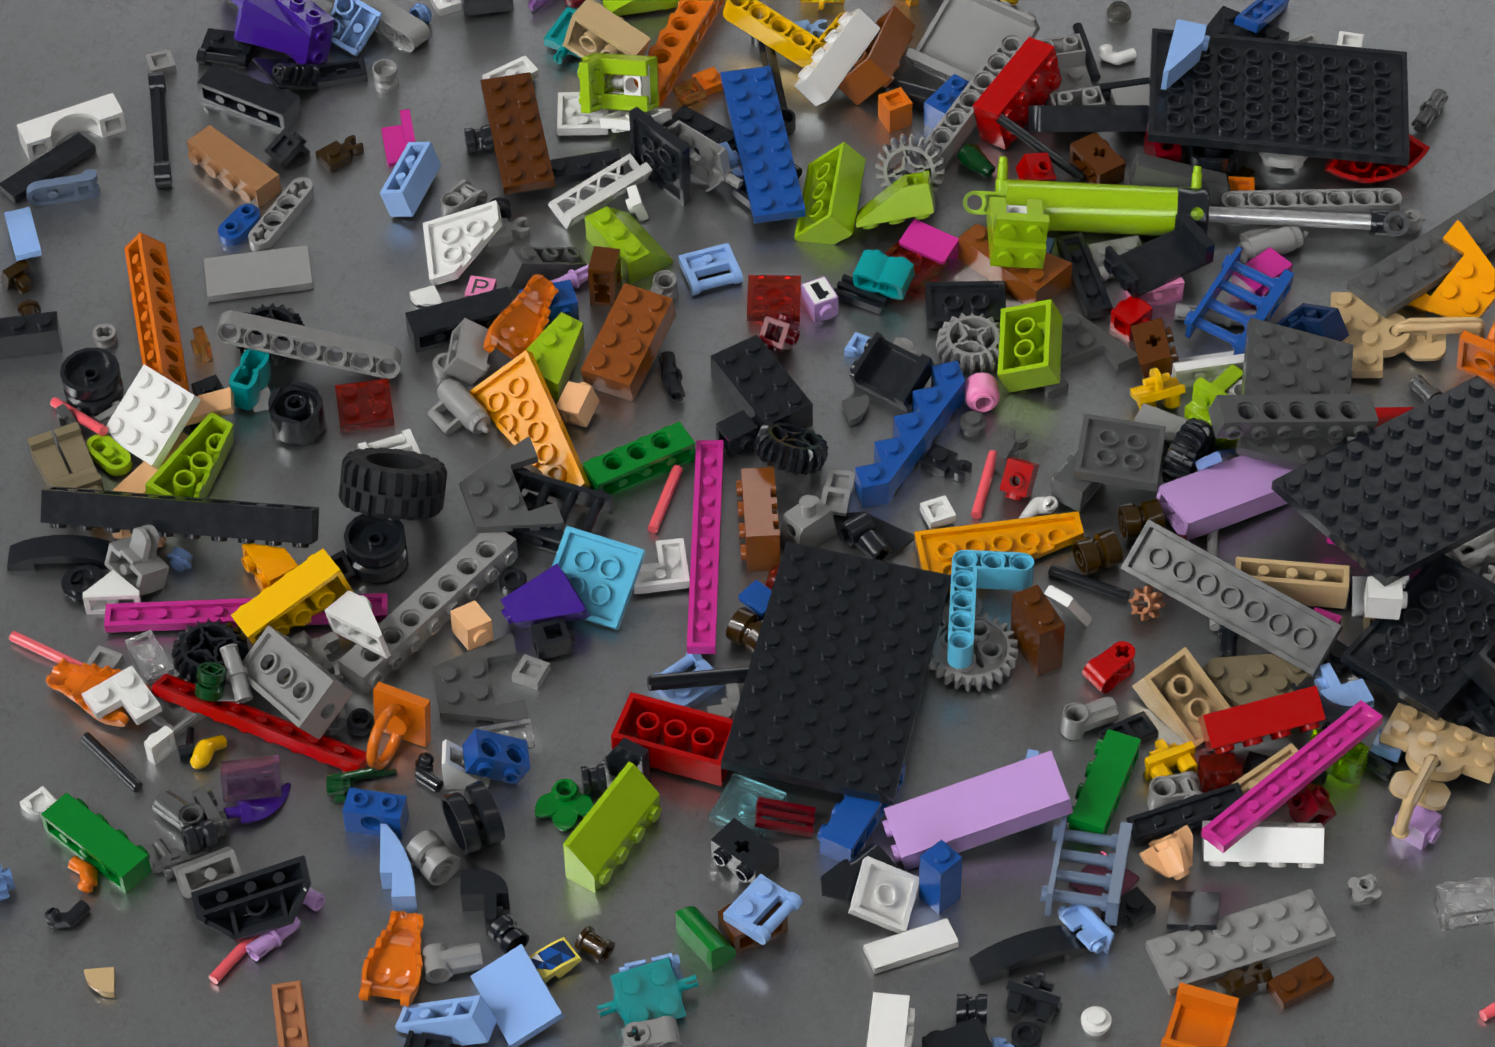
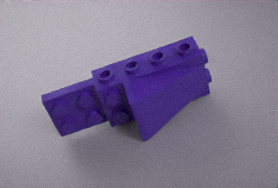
M230 0L239 7L234 32V39L237 41L284 52L298 64L317 65L328 61L335 19L311 0Z

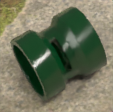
M204 662L197 667V678L199 681L195 686L196 697L204 701H217L223 697L224 686L222 682L225 680L226 668L223 665L215 662Z

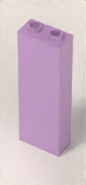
M1241 455L1160 485L1156 499L1159 500L1162 506L1164 517L1177 534L1189 541L1288 504L1271 489L1273 480L1294 469Z
M1050 750L884 808L887 820L882 821L887 838L894 837L896 844L891 845V849L896 863L902 861L905 871L919 867L920 856L941 839L959 853L1071 814L1073 809L1056 761Z

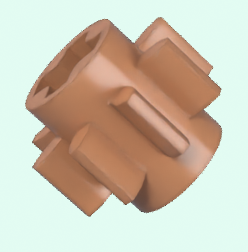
M1151 585L1145 586L1144 590L1142 588H1135L1134 593L1136 595L1128 600L1133 609L1131 614H1141V621L1149 620L1150 616L1152 618L1160 617L1159 610L1166 606L1161 597L1163 592H1154Z

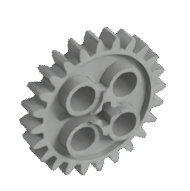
M975 610L973 662L965 669H957L950 666L947 661L949 621L945 618L941 619V626H939L929 665V670H936V678L944 676L945 685L951 681L955 682V689H958L963 684L966 691L970 690L971 685H975L977 690L981 691L982 684H986L991 689L993 680L1001 684L1003 676H1010V670L1015 669L1018 649L1017 640L1014 639V632L1007 631V623L999 625V617L989 620L988 612L982 617H978L977 610Z

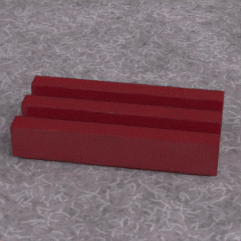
M758 797L754 827L811 838L814 833L813 824L815 822L814 814L816 807ZM762 816L776 818L779 821L764 819ZM792 821V822H797V823H803V824H806V826H801V825H796V824H790V823H785V822Z

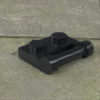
M208 28L201 48L197 51L196 60L200 64L213 62L238 65V68L247 69L256 45L237 41L234 39L235 31Z

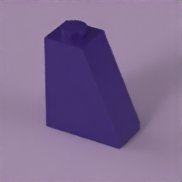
M558 563L500 600L505 607L501 612L510 625L515 623L520 629L531 628L530 625L562 617L565 622L587 619L591 616L571 581Z

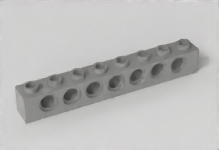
M506 532L479 533L378 624L391 656L386 659L356 644L338 660L340 675L344 674L345 681L363 694L369 693L378 682H382L389 673L398 669L411 653L417 652L422 643L431 635L438 633L441 626L451 618V610L474 600L488 583L494 582L499 573L516 561L518 557L516 539Z

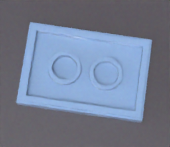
M522 944L470 976L480 995L496 1017V1023L510 1047L520 1046L564 1018L563 1013Z

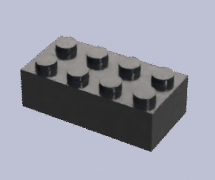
M758 335L710 355L712 379L739 412L744 410L750 418H754L760 429L762 425H767L769 422L775 424L777 421L781 423L787 421L789 424L796 423L798 426H806V428L813 425V403Z

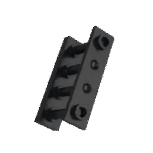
M524 467L512 470L521 493L523 489L538 493L531 510L545 506L549 496L564 500L560 509L564 525H566L575 504L590 508L581 530L592 533L601 511L612 514L614 511L612 495L603 490H592L533 473ZM541 527L540 530L532 531L529 528H513V531L506 533L514 537L517 543L557 554L564 534V528Z

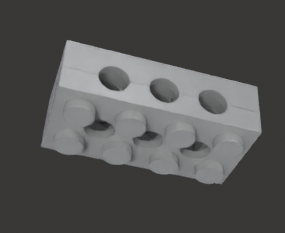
M269 625L242 660L243 667H247L248 670L246 675L248 684L298 728L318 739L322 737L353 694L348 687L293 640ZM291 672L290 676L284 680V677ZM307 686L306 690L300 694L301 690Z

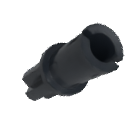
M1221 625V628L1218 630V637L1220 639L1219 655L1221 657L1236 656L1237 640H1239L1240 635Z

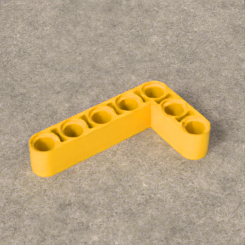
M726 0L723 9V16L727 21L802 68L812 63V55L820 47L823 48L826 44L825 37L833 29L836 30L840 25L838 20L845 13L839 14L823 34L817 38L758 0Z

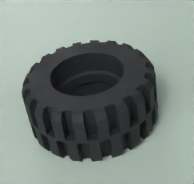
M380 447L356 449L348 452L342 460L338 496L346 508L367 516L407 521L415 519L424 520L428 517L433 518L441 512L444 506L448 471L444 463L440 462L439 459L431 458L429 455L419 454L415 451Z

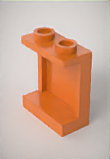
M1180 982L1173 1012L1160 1047H1227L1237 1016L1239 998Z

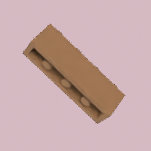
M211 125L187 140L190 161L194 165H199L205 169L211 177H216L229 190H234L245 202L261 208L282 192L278 173Z

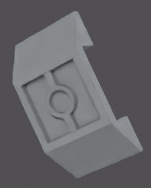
M1080 33L1040 40L1055 46L1062 77L1060 86L1052 93H1049L1045 105L1106 104L1100 87L1092 86L1085 67L1086 49Z

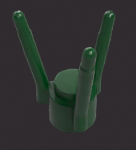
M374 767L343 773H328L326 777L328 797L335 796V803H345L349 787L353 788L354 780L394 775L397 773V770L376 771Z

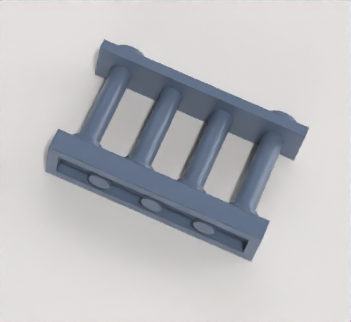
M1068 815L1061 817L1060 825L1054 824L1052 842H1056L1049 884H1043L1040 902L1046 903L1045 915L1051 916L1053 901L1091 906L1106 912L1105 924L1117 926L1133 823L1121 822L1119 834L1113 833L1112 836L1066 829ZM1065 841L1111 847V850L1116 852L1102 855L1063 849ZM1061 861L1102 866L1107 867V870L1112 871V873H1106L1105 876L1060 869ZM1057 881L1104 887V891H1109V893H1103L1102 896L1058 890L1056 885Z

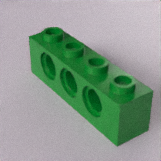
M679 421L647 436H642L628 444L616 447L600 456L592 457L588 461L583 462L584 471L591 484L589 488L592 490H603L613 497L671 472L674 465L683 467L690 464L696 458L695 442Z

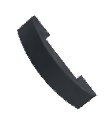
M50 535L23 540L10 546L7 571H35L36 564L89 563L99 567L101 570H109L104 564L109 543L112 541L81 535Z
M1056 925L1027 931L1004 939L969 958V962L979 985L1007 978L1009 970L1061 955L1066 961L1093 952H1090L1076 937L1077 933L1082 930L1081 928L1072 932L1066 925Z

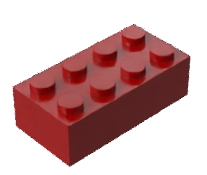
M1029 36L972 105L980 140L1006 150L1017 137L996 122L1001 113L1017 125L1024 128L1028 124V105H1045L1049 93L1058 89L1062 77L1055 46Z
M1316 685L1200 716L1198 720L1207 752L1214 750L1215 755L1235 750V744L1242 743L1244 748L1261 744L1263 742L1262 737L1270 735L1271 740H1276L1292 735V729L1299 728L1300 733L1320 728L1319 722L1326 720Z
M630 692L611 734V749L617 746L625 737L649 750L650 767L722 786L728 770L721 768V760L734 719Z

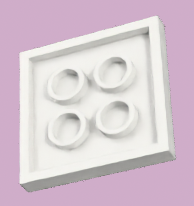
M144 364L107 423L108 433L106 435H109L123 448L146 463L159 469L201 399Z

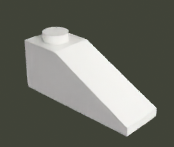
M348 590L324 610L333 632L386 659L391 656L371 610L372 604L364 595L359 596Z

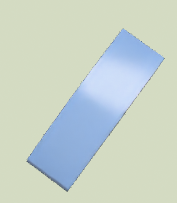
M30 207L4 212L16 261L41 256L42 252Z
M380 824V877L382 890L392 889L393 910L418 913L415 881L405 849L387 824Z

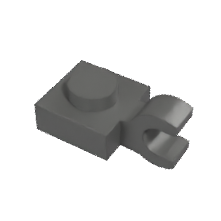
M1016 429L1009 431L1008 437L1005 438L996 455L995 474L1003 476L1007 459L1011 457L1018 458L1019 452L1016 451L1023 450L1028 446V433H1025L1022 439H1016Z

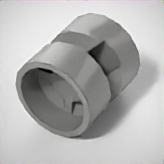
M425 830L416 835L409 842L405 850L409 861L417 869H420V873L432 885H440L448 881L460 866V858L451 848L445 846V842L433 830Z

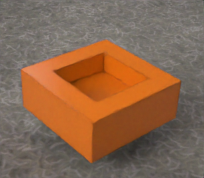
M714 66L691 75L693 85L703 97L723 90L720 74Z
M1228 176L1230 191L1255 190L1254 177Z

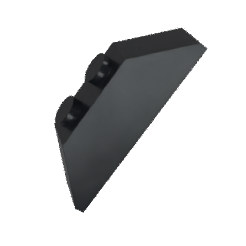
M302 855L191 892L196 919L234 942H239L293 924L312 882L306 857Z

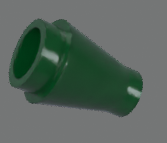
M967 143L958 153L957 159L960 160V165L982 175L985 179H988L996 169L978 145Z

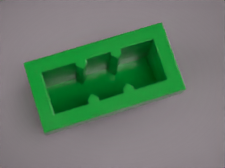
M688 906L675 912L676 933L712 972L736 957L735 948L697 907Z

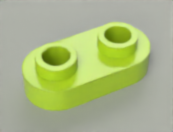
M96 434L87 440L86 446L91 459L107 473L113 476H121L131 470L132 460L130 453L109 435L100 436Z

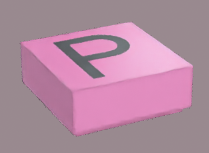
M471 275L464 296L467 297L494 290L497 287V280Z

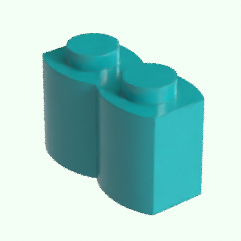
M864 250L853 272L854 286L865 291L879 292L886 297L902 300L915 275L914 264L904 257H888L880 250Z
M247 349L243 353L240 366L232 372L229 378V386L234 392L235 407L251 410L259 402L260 391L265 389L271 380L269 353L253 349Z

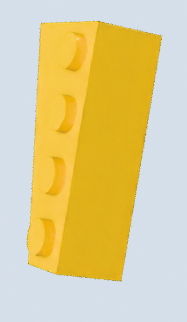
M322 548L317 553L310 555L306 561L295 569L288 571L273 585L263 589L251 601L241 605L231 616L246 638L254 645L268 625L287 635L291 627L295 625L305 626L312 622V616L327 609L348 590L353 593L354 591L339 567Z

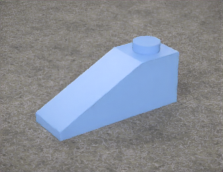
M1176 20L1164 67L1161 89H1168L1200 61L1202 51H1207L1210 36L1205 35L1207 25Z
M477 995L411 1004L409 1007L404 1006L395 1029L397 1032L408 1034L409 1030H412L416 1034L424 1032L452 1037L453 1044L465 1046L488 1043L497 1019L483 997Z

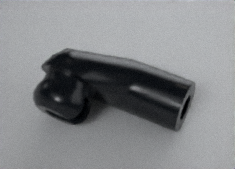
M423 752L415 761V778L433 792L438 793L443 788L444 781L433 774L434 765L432 763L434 762V757L430 753Z
M79 900L68 912L60 913L58 908L52 907L45 912L44 917L48 921L47 925L53 929L72 928L91 909L85 901Z

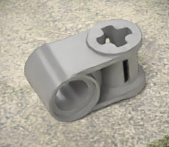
M467 179L461 180L455 187L441 196V217L485 204L488 197L487 192L483 189H476Z
M1186 771L1175 775L1155 777L1149 786L1147 807L1149 810L1202 794L1203 792L1200 791L1198 786V774L1193 771Z
M671 1016L632 1022L623 1029L624 1043L622 1047H683L676 1019Z

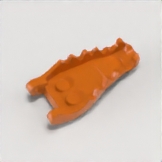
M533 275L524 290L493 321L487 331L483 350L491 353L496 348L512 360L524 352L544 331L545 325L549 322L548 317L551 312L549 306L554 296L558 293V289L552 281L546 279L544 275Z
M62 658L53 667L52 672L47 675L45 682L47 686L62 692L97 720L83 700L82 693L122 670L112 669L108 665L100 668L95 663L92 665L83 663L79 666L78 664H71L65 658ZM121 706L98 721L106 725L125 727L130 719L126 715V709Z
M404 910L400 912L391 911L386 929H383L380 936H377L374 948L371 947L369 949L368 955L364 959L361 987L358 995L361 1001H369L371 996L399 999L400 1006L409 1007L412 1004L419 990L423 968L421 957V933L424 925L423 914L416 912L406 913Z

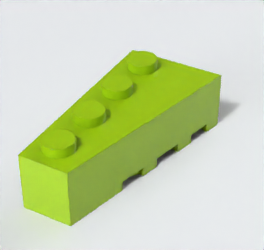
M210 412L145 484L146 493L207 498L234 444L233 424Z

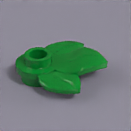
M560 779L554 784L550 793L540 796L537 800L534 810L535 817H552L555 827L562 832H566L575 826L578 815H587L593 807V802L589 796L580 793L578 785L573 780Z

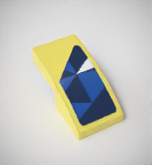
M565 937L546 945L529 956L545 984L554 976L559 979L562 978L582 961V958Z

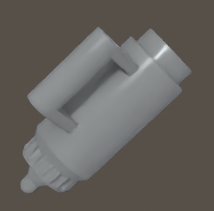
M1270 225L1241 233V243L1238 244V247L1242 248L1241 259L1244 263H1247L1269 247L1280 255L1292 252L1303 245V238L1308 236V232L1301 231L1298 226H1284L1273 229Z
M453 379L443 381L437 389L440 402L428 411V416L447 436L454 433L462 425L475 434L488 433L491 419L486 409L459 381H454ZM446 408L456 417L451 423L441 414Z

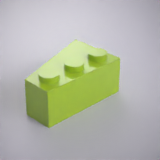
M562 312L526 349L533 353L553 399H556V404L567 382L570 381L572 370L575 369L585 345L583 323Z

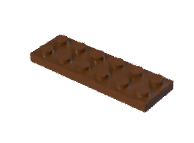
M531 73L480 80L504 195L555 187V179Z

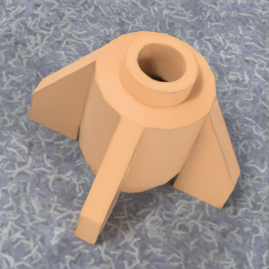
M1188 825L1173 832L1174 834L1149 842L1150 847L1139 853L1144 864L1166 878L1173 877L1175 880H1178L1190 873L1189 868L1193 865V834Z

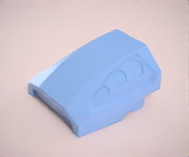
M335 0L333 10L330 13V16L335 19L331 42L348 53L357 56L374 32L383 14L360 0Z

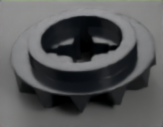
M82 564L69 569L61 581L65 597H71L74 602L83 600V592L102 579L105 574L99 567L90 564ZM83 578L88 583L85 589L81 588Z

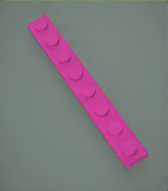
M1360 700L1203 827L1201 836L1222 853L1226 852L1379 727L1383 722V716Z

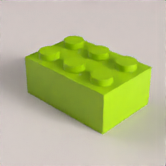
M1052 299L1001 309L998 377L1009 393L1060 383L1063 316Z

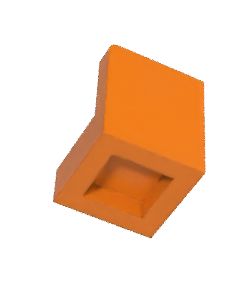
M901 87L878 95V117L889 133L912 125L913 103Z

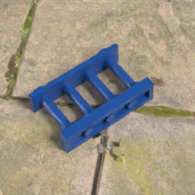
M1238 246L1232 255L1227 254L1222 263L1221 272L1195 311L1190 310L1184 321V325H1187L1185 337L1190 339L1196 328H1199L1232 344L1231 347L1234 348L1233 355L1245 353L1247 323L1250 318L1270 322L1290 292L1294 273L1284 269L1279 278H1272L1241 263L1242 248ZM1235 271L1268 287L1270 292L1267 296L1263 295L1260 297L1228 280ZM1223 290L1256 306L1258 311L1255 315L1250 314L1248 316L1217 301L1216 298ZM1211 309L1244 325L1245 330L1242 334L1238 333L1236 335L1203 318L1208 310Z

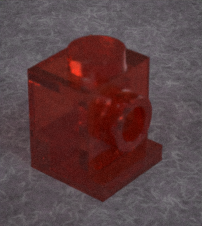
M1234 753L1199 755L1197 774L1200 789L1203 793L1231 785L1243 776L1241 764H1236Z

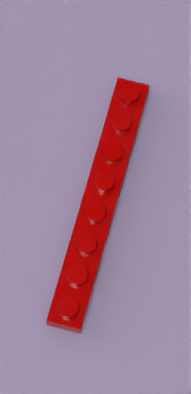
M165 673L152 684L151 693L154 696L160 697L165 702L175 703L185 707L190 712L208 716L215 722L236 727L243 733H251L263 738L266 742L276 743L289 748L294 753L307 755L319 763L332 765L343 772L364 769L368 765L366 752L325 735L318 739L298 728L292 722L243 703L201 700L195 695V684Z

